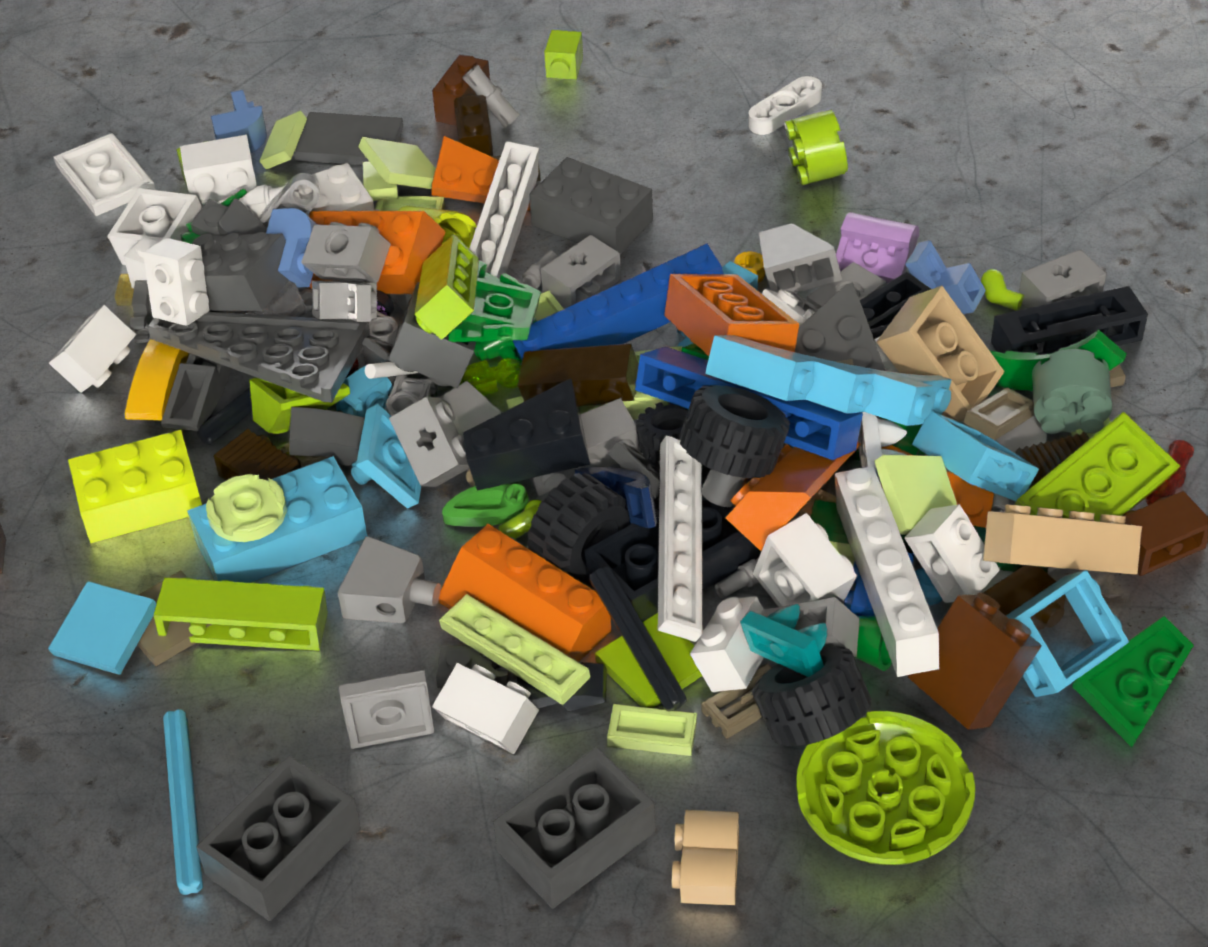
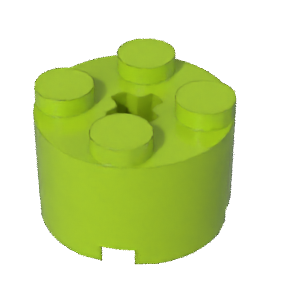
M832 109L784 121L788 140L793 142V146L788 148L789 158L792 166H797V175L801 185L833 178L847 172L846 149L844 141L840 142L837 131L841 130Z

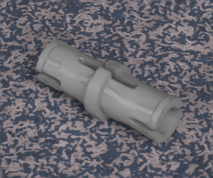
M479 65L474 66L473 69L471 68L462 77L477 95L486 96L488 109L504 128L518 118L520 114L501 94L503 90L489 80Z

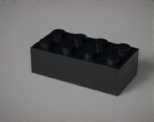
M703 495L702 591L736 572L738 567L751 559H758L761 551L726 519L736 506H718L707 500ZM659 509L655 510L657 518L655 527L645 528L632 523L585 550L586 579L588 584L594 589L589 580L590 575L599 567H610L642 622L658 613Z

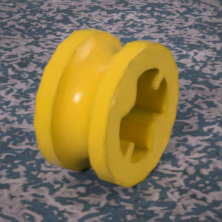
M746 251L735 257V264L758 275V283L764 279L765 270L760 253Z

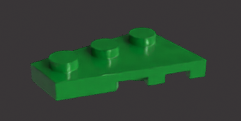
M1163 616L1129 640V643L1076 679L1072 687L1132 748L1191 652L1194 644Z

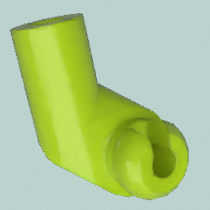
M989 269L984 272L981 277V283L986 290L984 293L986 299L991 303L1015 311L1020 310L1024 295L1008 290L1004 276L1000 271Z
M538 499L529 501L522 513L498 526L499 530L514 539L527 533L532 525V518L542 501Z

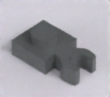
M135 281L131 304L133 316L130 319V329H135L134 343H144L149 340L148 326L154 317L152 316L147 281Z
M441 645L436 674L437 688H443L457 663L469 669H472L474 664H477L492 672L496 676L495 682L503 686L507 685L508 672L496 670L503 667L483 656V654L470 646Z

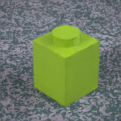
M551 30L544 51L546 78L577 80L583 61L582 32Z

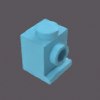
M365 365L345 378L343 383L350 387V395L335 403L337 411L341 410L343 413L365 418L366 410L376 404H379L383 409L386 408L388 394L393 389L391 381L388 377L369 379L365 375Z

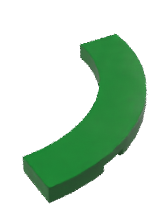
M1100 330L1095 331L1078 343L1059 349V351L1067 349L1090 351L1094 353L1096 360L1103 362L1104 359L1108 363L1109 371L1122 363L1127 355L1125 351ZM989 350L1005 371L995 385L1000 388L1033 391L1032 370L1039 361L1042 365L1050 360V354L1038 355V353L1014 351L1000 353Z

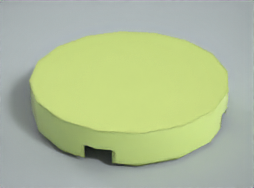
M253 474L236 476L219 484L214 489V495L211 497V500L208 498L206 503L210 527L218 536L236 542L259 540L273 533L283 523L287 512L284 492L278 483L268 478V481L259 479V475Z

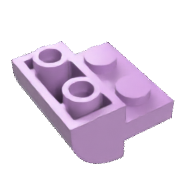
M849 212L841 227V239L836 252L840 272L855 262L884 279L886 284L905 273L907 268L905 264L914 251L919 237V226Z

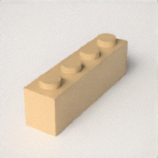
M1008 504L1005 505V512L988 511L983 561L1138 574L1142 526L1126 525V516L1101 514L1100 522L1094 521L1095 513L1070 511L1069 519L1062 518L1063 510L1038 508L1036 516L1030 515L1031 507Z

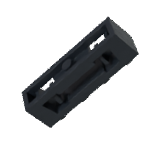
M1130 286L996 315L994 316L991 343L996 352L1005 353L1006 351L1023 352V347L1030 346L1032 351L1038 349V343L1045 342L1043 351L1038 352V355H1045L1078 343L1097 330L1106 335L1109 327H1112L1118 334L1108 338L1117 346L1143 340L1148 313Z

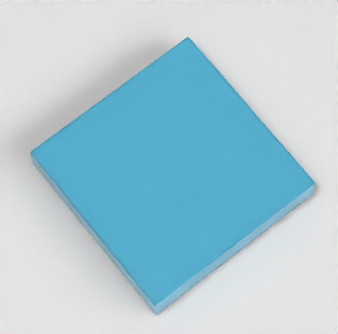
M87 581L48 649L54 656L120 675L149 625L157 603L151 598Z

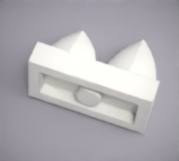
M862 412V433H859L858 442L861 444L858 447L861 468L874 466L878 475L874 462L882 455H906L898 451L882 449L881 447L897 443L907 434V431L893 422L877 419L876 415Z

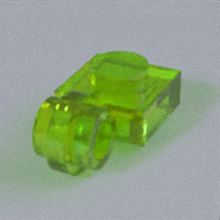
M512 358L503 359L497 366L491 368L486 360L467 366L459 385L467 381L483 396L498 392L497 382L503 387L516 388L518 387L522 364Z

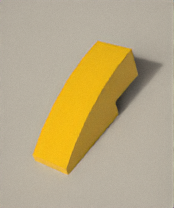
M152 339L149 340L140 357L132 380L125 409L126 419L162 420L180 363H187L188 352Z

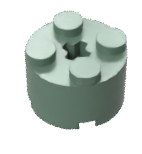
M1067 349L1050 354L1049 361L1042 365L1039 361L1032 370L1034 414L1041 423L1044 432L1056 434L1061 431L1075 432L1081 429L1086 433H1096L1103 429L1104 421L1112 412L1110 371L1108 363L1104 359L1103 362L1096 360L1094 353L1087 350Z

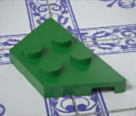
M479 261L474 311L449 333L448 341L528 340L539 305L541 291L518 282L516 278L506 273L501 274L499 279L487 273V264Z

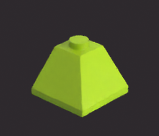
M260 378L249 379L253 421L268 433L280 434L289 430L291 407L326 410L350 395V387L343 383L332 403L323 402Z

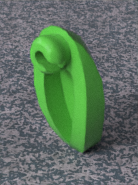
M518 483L504 484L478 491L476 486L470 487L447 502L442 509L443 522L446 525L481 527L487 524L493 526L505 523L524 510L529 501L527 491L523 485Z

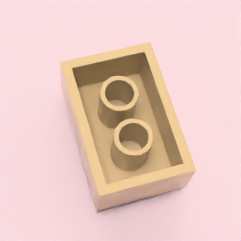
M943 286L909 297L877 340L878 345L899 373L939 375L952 379L949 387L951 400L942 415L958 422L964 421L968 410L986 400L1005 372Z

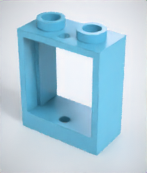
M931 411L925 419L924 424H922L912 443L913 446L928 456H942L945 467L967 483L1016 501L1027 492L1039 468L996 440L970 426L934 411Z
M1087 570L1062 577L1006 615L1009 619H1016L1025 624L1032 632L1030 636L1042 645L1023 675L1035 697L1058 693L1129 643L1122 630L1120 620L1111 612L1101 595L1100 586ZM1065 594L1094 644L1059 667L1030 617Z

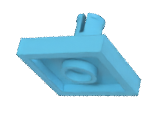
M376 404L366 410L357 461L352 464L351 475L360 485H364L373 479L408 509L419 503L421 486L389 420L392 416L379 404Z

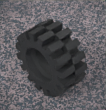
M662 402L655 404L656 409L648 407L645 409V414H639L638 420H636L640 452L643 453L645 459L651 457V462L658 463L660 460V443L665 436L679 439L688 412L687 408L668 402L669 405L663 406Z

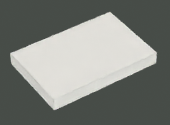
M113 133L54 156L58 169L95 216L129 203L138 188L156 190L151 178Z

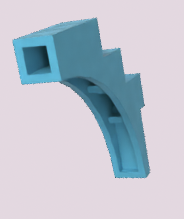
M714 335L705 372L707 375L785 401L808 400L844 413L866 412L906 426L924 424V420L931 411L942 415L951 400L949 387L952 379L946 377L897 373L854 366L791 352L735 335Z

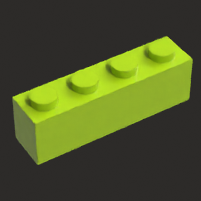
M454 234L423 262L414 313L419 326L429 334L434 333L441 340L474 311L479 258Z
M164 577L153 616L158 636L167 635L170 621L190 622L189 632L193 634V636L189 637L191 643L320 651L328 610L325 590L321 587Z

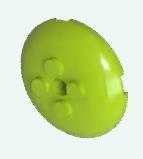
M871 711L866 713V717L860 718L841 733L807 745L797 769L796 792L805 819L816 834L829 846L859 861L878 865H904L936 855L957 839L966 827L972 814L975 800V780L973 772L969 771L967 764L961 756L962 750L936 726L920 718L903 713ZM879 792L889 793V794H882L881 797L878 796V793H879Z

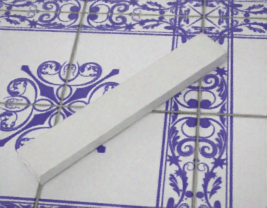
M666 435L660 443L658 631L696 642L702 635V464L686 453V450L680 445L681 440Z

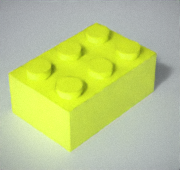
M181 430L68 459L80 514L90 543L189 517L187 510L202 505Z

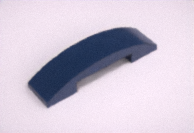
M587 467L575 469V474H589L625 498L631 523L645 528L656 526L657 518L651 484L647 476L636 471L620 468Z

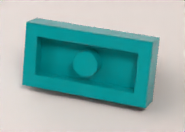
M798 604L778 609L766 617L750 611L740 621L750 651L807 677L824 667L820 651L826 643L827 626L825 623L806 626L798 631L794 630L800 614V606Z

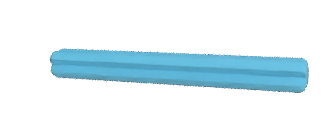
M177 709L176 711H167L163 716L176 881L179 892L183 895H189L190 893L200 892L203 888L201 860L196 848L199 844L188 719L186 718L185 711Z

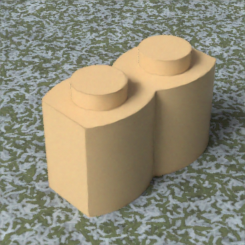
M685 810L684 824L676 823L675 850L682 851L681 861H673L672 888L680 889L681 903L735 905L739 848V812Z

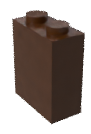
M978 593L977 595H958L937 628L939 632V669L908 675L912 682L968 730L991 726L1042 646L1030 636L1032 632L1025 624L1016 619H1009L998 610L1000 608L998 602L983 593Z

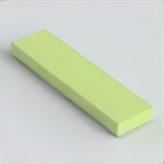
M468 594L439 619L441 629L562 705L590 679L589 668Z

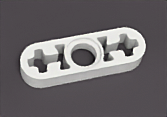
M812 76L800 77L750 108L748 113L749 129L753 133L760 135L770 134L782 127L784 121L794 119L821 101V81ZM780 104H790V105H792V106H786V107H785V106H779V105H780Z

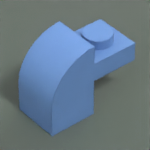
M244 90L231 92L234 111L211 116L215 139L247 135L250 153H253L264 144L267 138L262 106L254 107L253 101L247 102Z
M273 209L266 234L282 233L286 240L278 272L298 288L310 287L313 272L301 264L314 224H318L299 209Z
M930 240L919 242L905 264L909 273L929 288L934 289L943 286L963 314L973 313L986 291L971 263L946 268Z

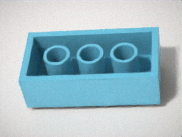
M334 456L272 479L283 489L287 512L283 523L273 533L259 540L236 542L218 536L209 525L206 504L187 510L195 541L215 581L229 580L251 583L363 540L365 536L368 537L362 505Z

